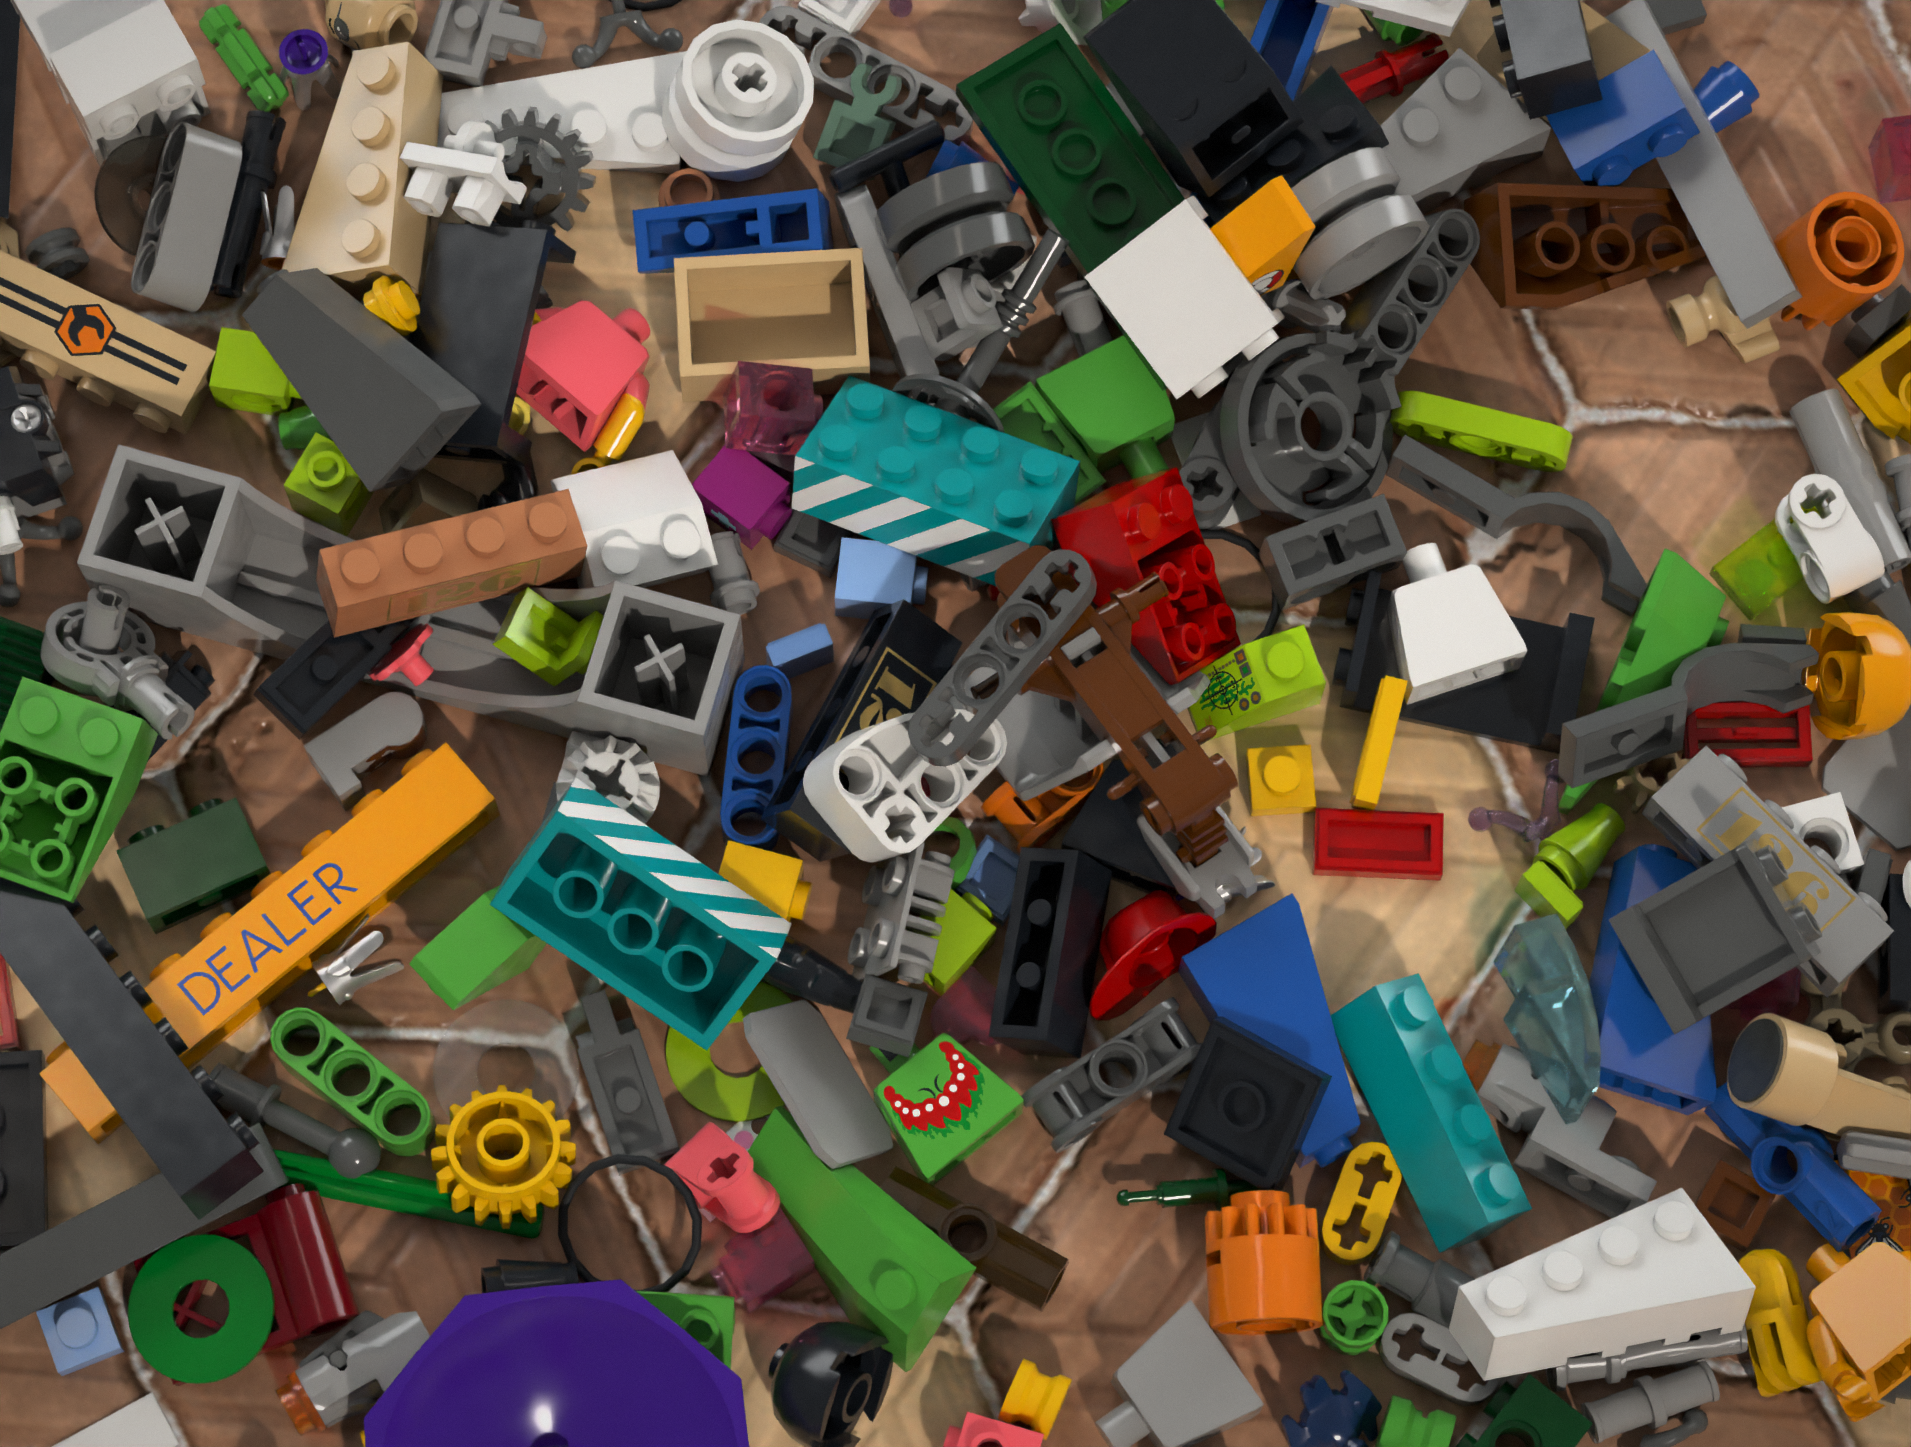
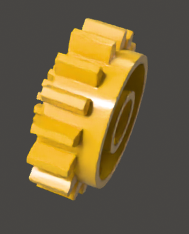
M498 1085L496 1092L484 1095L478 1090L472 1091V1101L468 1102L465 1106L462 1107L453 1103L449 1107L450 1125L437 1124L435 1138L436 1145L439 1147L431 1149L432 1169L439 1171L436 1174L437 1190L439 1194L453 1191L451 1202L452 1210L455 1213L465 1210L470 1205L474 1207L475 1224L482 1226L490 1214L499 1215L502 1229H509L512 1222V1214L520 1212L532 1224L537 1221L536 1205L542 1203L554 1210L559 1206V1191L557 1188L567 1189L572 1180V1168L569 1166L576 1164V1144L568 1142L571 1139V1124L568 1119L555 1121V1103L551 1100L543 1104L532 1098V1089L525 1088L522 1093L507 1091L505 1085ZM506 1150L507 1154L513 1152L515 1157L508 1160H498L490 1155L495 1156L497 1151L501 1154Z

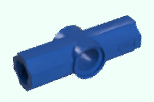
M1727 1082L1717 1088L1714 1103L1708 1105L1704 1112L1751 1160L1753 1177L1760 1187L1769 1193L1783 1194L1838 1252L1849 1249L1856 1241L1870 1231L1879 1220L1878 1216L1882 1210L1833 1160L1832 1147L1825 1135L1814 1128L1789 1125L1737 1106L1730 1098ZM1787 1149H1790L1797 1159V1173L1788 1164Z

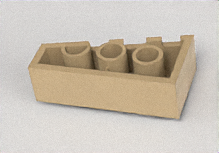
M409 41L353 51L282 270L286 269L289 272L318 268L358 301L363 300L364 294L373 289V282L383 275L390 277L396 283L404 281L411 288L416 298H421L426 280L431 216L417 212L404 199L413 171L400 159L406 142L437 147L443 75Z

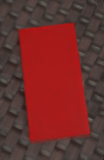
M1316 808L1314 812L1313 875L1440 881L1443 876L1444 813Z

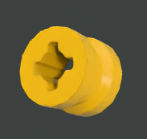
M1023 1358L998 1415V1420L1008 1424L1018 1421L1031 1427L1032 1431L1044 1434L1043 1440L1046 1441L1063 1405L1072 1379L1061 1374L1051 1378L1040 1373L1036 1363Z

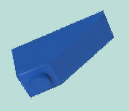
M817 188L633 210L637 266L640 274L674 273V258L833 249L829 201Z

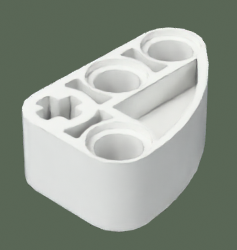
M954 709L956 714L945 726L941 727L932 723L926 730L932 739L928 747L930 748L937 741L944 743L946 746L952 742L954 736L949 730V725L959 712H961L967 722L975 714L963 709ZM915 712L856 731L829 746L810 762L803 778L805 795L811 805L851 853L860 860L876 862L909 853L919 847L1002 760L1006 752L1007 740L1005 731L997 719L994 720L971 748L970 756L966 754L957 763L946 767L934 766L924 761L911 745L908 728ZM840 768L843 769L846 775L848 776V791L843 788L840 782ZM922 776L929 784L930 798L925 795L922 789Z

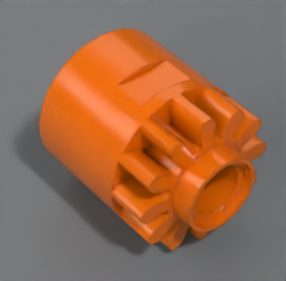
M1834 193L1821 200L1776 236V240L1773 242L1803 296L1782 310L1781 319L1784 322H1789L1801 313L1802 324L1806 330L1813 329L1822 321L1826 326L1831 327L1888 287L1897 278L1904 261V242L1896 221L1886 208L1876 200L1860 193Z
M1258 1190L1233 1194L1230 1196L1231 1207L1226 1206L1221 1207V1211L1206 1212L1209 1326L1213 1332L1243 1336L1280 1335L1310 1331L1323 1326L1316 1208H1305L1304 1204L1290 1206V1197L1287 1192Z

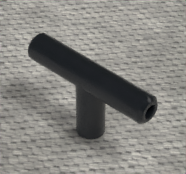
M932 120L831 170L829 174L830 182L836 191L843 193L881 174L890 199L910 186L903 162L943 143L945 132L939 122Z

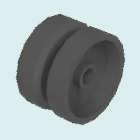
M976 162L933 174L903 189L888 199L877 210L875 222L886 248L893 253L903 254L897 263L895 271L908 300L914 302L938 287L940 283L937 274L947 267L981 270L983 277L989 283H992L1021 266L1033 254L1035 244L1024 218L1018 213L1007 212V209L1012 204L1014 194L1003 167L996 162Z

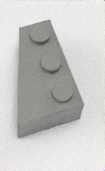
M1461 48L1447 59L1380 125L1389 142V145L1382 148L1401 179L1393 195L1410 194L1423 215L1440 207L1442 201L1471 187L1475 190L1491 182L1493 176L1519 163L1524 162V164H1527L1542 157L1551 131V127L1540 117L1530 120L1525 104L1517 97L1511 99L1508 89Z

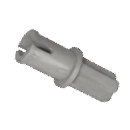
M1299 279L1286 280L1283 286L1261 296L1271 311L1277 307L1285 318L1278 324L1285 328L1300 326L1314 333L1323 331L1340 333L1342 331L1341 322L1346 317L1343 306L1329 299L1314 300Z

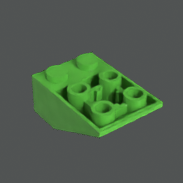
M22 677L0 732V877L74 903L136 792L158 733L142 718Z

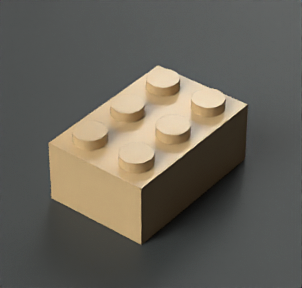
M862 248L674 258L679 372L683 402L837 394L849 375L870 383Z

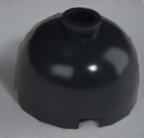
M820 1322L798 1334L790 1344L784 1343L777 1349L769 1366V1378L772 1379V1406L774 1416L792 1439L804 1447H855L861 1438L850 1433L853 1431L863 1411L869 1420L873 1422L889 1387L893 1368V1354L882 1349L881 1346L889 1343L887 1338L863 1326L849 1322Z

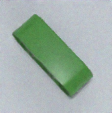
M296 1007L285 1011L276 1019L271 1028V1044L279 1061L291 1075L357 1127L371 1133L378 1143L389 1152L397 1156L411 1157L421 1154L430 1146L435 1137L436 1123L428 1102L420 1092L319 1013L309 1008ZM307 1029L314 1030L320 1034L319 1044L312 1053L305 1056H294L287 1052L288 1042L296 1032ZM363 1069L370 1073V1083L362 1093L355 1096H345L337 1091L338 1081L346 1071ZM412 1108L421 1114L420 1124L411 1134L395 1136L387 1131L388 1120L397 1110Z

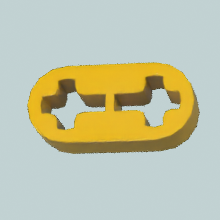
M1371 1141L1360 1144L1350 1152L1342 1167L1319 1234L1322 1249L1330 1259L1338 1264L1350 1266L1362 1263L1371 1256L1381 1238L1402 1179V1173L1389 1146L1384 1143ZM1371 1157L1377 1158L1383 1162L1381 1172L1390 1177L1389 1183L1378 1181L1369 1199L1358 1196L1363 1181V1174L1354 1170L1355 1164L1366 1166ZM1356 1208L1364 1211L1359 1225V1232L1367 1236L1368 1239L1367 1243L1356 1241L1351 1250L1339 1246L1341 1235L1332 1231L1333 1224L1344 1226L1350 1217L1352 1209Z

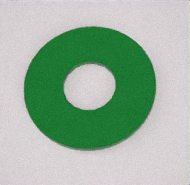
M207 1234L180 1238L158 1250L138 1273L131 1289L128 1304V1321L131 1336L143 1358L161 1374L174 1380L191 1384L218 1382L235 1375L249 1365L265 1345L271 1332L275 1313L272 1284L260 1261L248 1249L235 1241ZM197 1280H209L217 1283L225 1291L229 1301V1314L225 1324L217 1333L206 1338H193L185 1335L178 1328L174 1318V1303L179 1292L186 1285Z

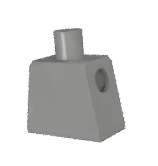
M1190 1300L1113 1374L1111 1383L1124 1403L1097 1420L1095 1426L1109 1447H1131L1146 1435L1155 1447H1191L1252 1419L1260 1413L1264 1403L1192 1300Z

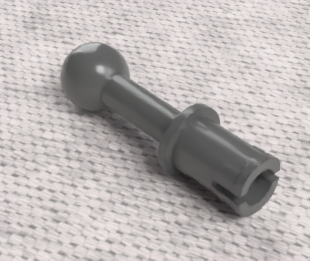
M218 1063L209 1076L224 1095L214 1105L232 1114L237 1112L244 1121L250 1123V1127L260 1123L263 1129L268 1124L328 1155L331 1165L340 1175L346 1178H357L378 1167L381 1158L380 1145L377 1139L368 1131L361 1128H349L340 1132L279 1101L282 1090L280 1086L273 1084L268 1088L222 1063Z

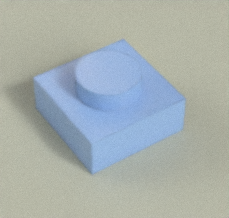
M99 1287L36 1311L57 1372L61 1376L124 1352L104 1294Z

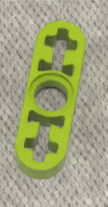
M1398 392L1401 407L1392 409L1389 423L1393 425V432L1402 437L1407 435L1415 441L1537 471L1558 472L1566 468L1573 437L1569 431L1558 425L1425 392Z

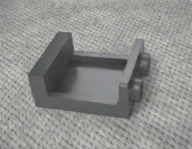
M1755 838L1747 840L1677 882L1608 919L1674 1035L1821 953L1815 940L1822 937L1819 925L1803 902L1794 906L1782 885V882L1789 879L1787 871L1779 856L1769 844L1761 848Z

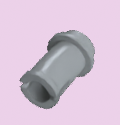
M1085 280L1070 283L1055 292L1054 295L1057 303L1053 307L1054 312L1058 316L1063 315L1079 354L1078 358L1113 341L1097 302L1099 299Z
M733 531L713 534L711 539L718 565L709 569L714 591L710 595L711 603L716 608L736 614L748 613L757 606L756 597L760 593L757 582L750 580L740 545V536L738 533L734 534Z

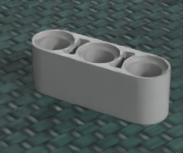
M181 121L172 128L162 150L131 277L133 293L193 313L203 305L212 284L241 166L242 146L240 142Z

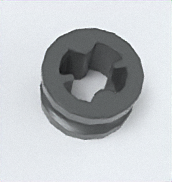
M60 228L47 232L33 240L25 251L30 263L63 280H67L80 273L90 260L85 249L77 247L80 243V238L76 230L72 228Z

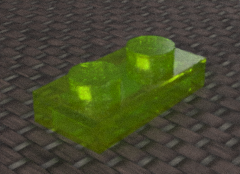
M1801 505V509L1804 511L1805 514L1815 511L1817 514L1820 515L1819 511L1816 509L1815 506L1810 509H1805ZM1791 517V518H1790V523L1792 524V523L1794 522V520H1793L1792 517ZM1775 519L1715 564L1709 573L1749 621L1753 620L1804 580L1798 562L1783 536L1778 532Z

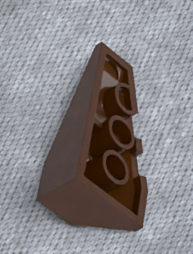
M1496 183L1464 200V211L1474 219L1480 235L1479 248L1470 265L1499 307L1504 309L1557 310L1707 257L1672 188Z

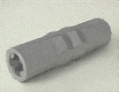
M1825 390L1796 403L1789 412L1814 466L1815 474L1826 475L1834 479L1843 489L1845 497L1863 528L1876 542L1884 561V568L1889 575L1906 567L1911 563V551L1889 504L1885 485L1876 475L1873 458L1864 448L1839 390ZM1830 497L1827 498L1828 504H1829L1830 501H1831V498H1830Z

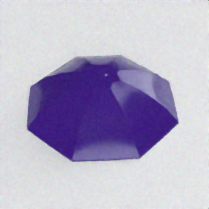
M621 1279L465 1295L410 1359L364 1417L366 1447H749L741 1378L678 1324Z

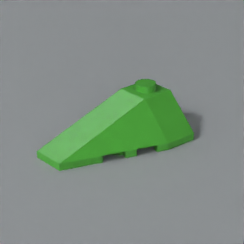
M782 1106L775 1107L748 1150L754 1162L753 1171L770 1182L780 1195L778 1212L850 1322L886 1337L889 1343L881 1345L882 1349L893 1354V1362L903 1371L911 1370L973 1275L976 1267L855 1166L848 1164L831 1169L814 1154L791 1113Z

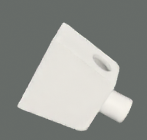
M1426 543L1408 550L1402 562L1411 584L1393 590L1388 603V616L1400 679L1408 681L1404 694L1406 705L1519 669L1527 653L1525 642L1481 568L1477 564H1470L1447 572L1436 543Z

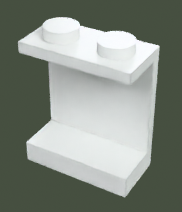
M1194 195L1185 199L1085 276V279L1176 399L1180 398L1190 389L1198 399L1229 376L1223 369V364L1241 351L1250 361L1279 339V336L1272 327L1285 318L1278 307L1271 311L1203 219L1209 215Z

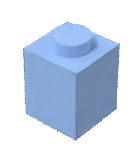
M842 537L835 589V616L870 619L875 610L903 599L911 605H925L929 567L917 566V556L879 541Z

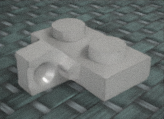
M441 0L423 56L443 75V80L473 87L483 86L491 58L497 61H506L509 52L513 55L541 59L547 40L544 23L519 17L521 12L519 7L509 4V0Z

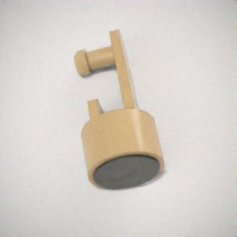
M1765 1013L1755 1017L1740 1033L1732 1049L1727 1068L1728 1092L1730 1098L1737 1106L1789 1125L1801 1126L1807 1124L1841 1137L1844 1132L1853 1130L1911 1140V1088L1904 1078L1892 1076L1883 1079L1881 1082H1876L1843 1070L1842 1068L1845 1066L1847 1052L1843 1045L1835 1043L1831 1036L1823 1031L1772 1013Z

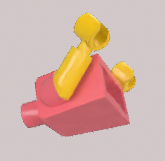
M580 300L565 309L561 307L535 309L516 394L585 452L592 445L597 449L592 458L579 460L573 466L571 475L609 466L613 459L620 461L643 423L650 384L643 373L650 356L647 349L641 344L649 338L650 327L643 315L635 309H624L613 319L609 318L591 301Z

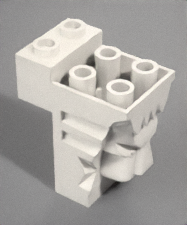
M10 0L38 47L49 72H53L67 104L70 103L77 123L101 169L112 163L124 164L136 159L145 151L147 145L169 135L172 128L181 121L197 126L202 117L211 113L202 88L206 83L198 59L164 0Z

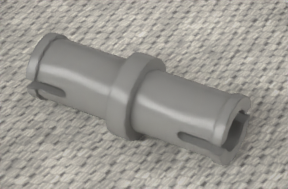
M1700 1361L1694 1366L1654 1380L1649 1375L1639 1377L1633 1381V1387L1593 1402L1582 1403L1581 1414L1593 1423L1587 1432L1592 1441L1598 1444L1603 1442L1604 1439L1644 1425H1648L1651 1429L1667 1424V1417L1707 1402L1718 1401L1720 1399V1392L1711 1367L1706 1361Z

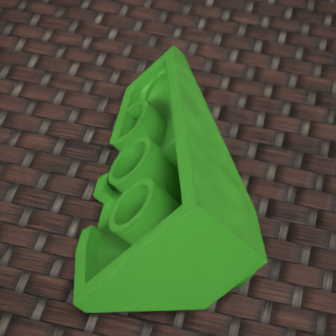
M1664 549L1647 583L1648 586L1640 599L1596 712L1671 686L1672 675L1683 659L1703 648L1720 645L1723 640L1729 620L1719 617L1726 595L1673 551ZM1598 780L1575 788H1571L1566 784L1556 811L1568 815Z

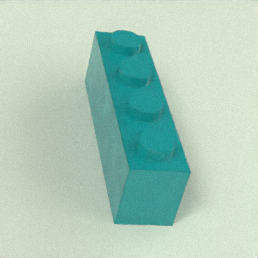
M1419 973L1375 985L1331 1015L1336 1037L1439 1253L1483 1239L1532 1209L1519 1178L1513 1170L1491 1124L1490 1118L1473 1087L1462 1060Z

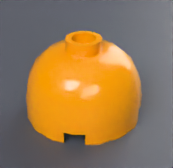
M1853 612L1825 613L1820 617V619L1825 621L1823 627L1811 628L1806 637V645H1811L1819 653L1818 664L1802 669V685H1805L1814 693L1813 697H1816L1817 706L1821 713L1819 716H1811L1813 723L1829 739H1863L1879 735L1902 720L1911 704V646L1902 631L1892 622L1878 615Z

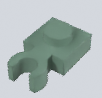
M867 63L858 64L852 73L850 81L851 90L855 96L853 102L850 104L843 100H834L813 158L839 167L889 142L896 122L884 118L880 114L883 106L892 103L898 97L902 87V78L896 75H889L885 88L880 93L875 94L870 91L867 85L872 65Z

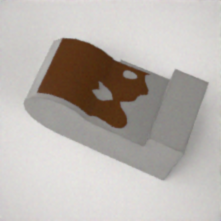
M389 692L377 697L305 744L304 748L310 762L346 811L366 796L360 782L362 779L388 763L391 759H406L415 755L423 747L427 738V725L419 704L411 696L401 692Z

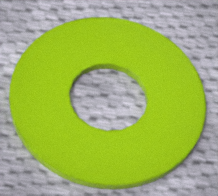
M760 981L728 1024L743 1022V1018L749 1013L788 1004L793 1001L777 988ZM670 1026L666 1041L668 1070L677 1090L694 1108L719 1120L744 1122L763 1118L770 1115L775 1107L785 1106L763 1066L747 1077L735 1078L727 1076L715 1067L711 1060L710 1047L706 1051Z

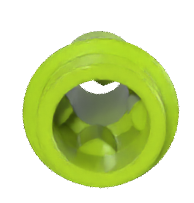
M1598 803L1587 814L1542 840L1538 845L1539 853L1533 858V864L1538 860L1540 862L1543 861L1572 892L1575 889H1585L1616 839L1625 831L1624 821L1613 808L1606 804Z

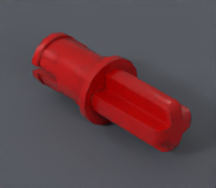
M1431 33L1426 35L1425 38L1391 53L1385 49L1377 51L1374 60L1339 75L1361 103L1365 104L1388 93L1393 97L1401 95L1404 91V86L1432 75L1449 59L1446 49L1429 56L1435 52L1434 48L1444 44L1437 34Z

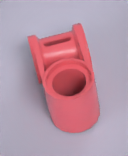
M708 1122L664 1164L671 1168L692 1191L699 1209L704 1208L732 1228L733 1231L739 1233L755 1231L768 1223L777 1213L780 1205V1195L770 1182L753 1171V1158L747 1150L734 1142L722 1129L712 1122Z

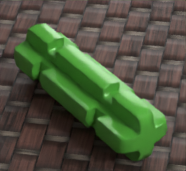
M225 4L209 8L204 12L205 15L199 21L200 29L211 44L214 45L218 42L219 46L215 50L243 89L247 87L251 89L247 92L249 99L259 111L269 112L280 108L289 96L288 88L277 73L269 74V71L273 69L271 64L247 30L244 28L238 30L237 27L241 25L240 20L232 9Z

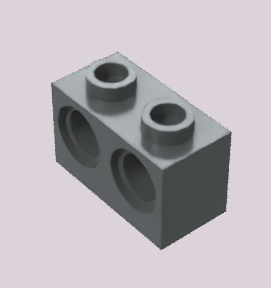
M1384 494L1267 536L1259 551V556L1281 611L1367 580L1369 570L1383 574L1397 569L1407 554L1406 547Z

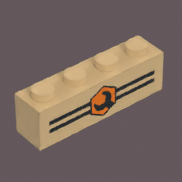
M0 250V348L21 357L20 364L42 378L53 380L57 374L78 384L76 390L97 404L110 406L112 401L134 410L133 417L152 430L166 433L170 427L182 434H187L210 391L209 383L216 351Z

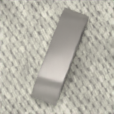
M1415 1313L1400 1314L1391 1319L1380 1336L1378 1344L1379 1354L1387 1368L1454 1404L1465 1407L1478 1405L1487 1400L1498 1386L1499 1378L1486 1380L1485 1386L1474 1384L1468 1391L1461 1390L1457 1386L1460 1376L1455 1371L1441 1365L1443 1359H1446L1456 1365L1464 1366L1469 1360L1450 1333L1449 1328L1423 1315ZM1410 1328L1417 1330L1421 1333L1419 1345L1437 1354L1435 1360L1433 1361L1416 1353L1409 1361L1402 1360L1397 1356L1400 1345L1392 1340L1393 1334L1404 1336Z

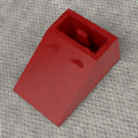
M1177 467L1115 484L1051 519L1061 549L1072 550L1081 554L1093 570L1097 586L1096 594L1092 601L1098 608L1111 600L1110 592L1118 587L1126 591L1148 577L1152 572H1156L1159 575V579L1164 581L1169 595L1161 598L1139 613L1140 620L1132 625L1131 643L1169 685L1178 684L1241 645L1236 631L1234 613L1225 601L1215 573L1213 555L1204 543L1193 512L1192 497L1183 485ZM1074 569V570L1072 571V573H1071V576H1072L1073 580L1076 582V584L1079 586L1078 582L1076 581V579H1075V577H1074V574H1075V571H1076V570Z

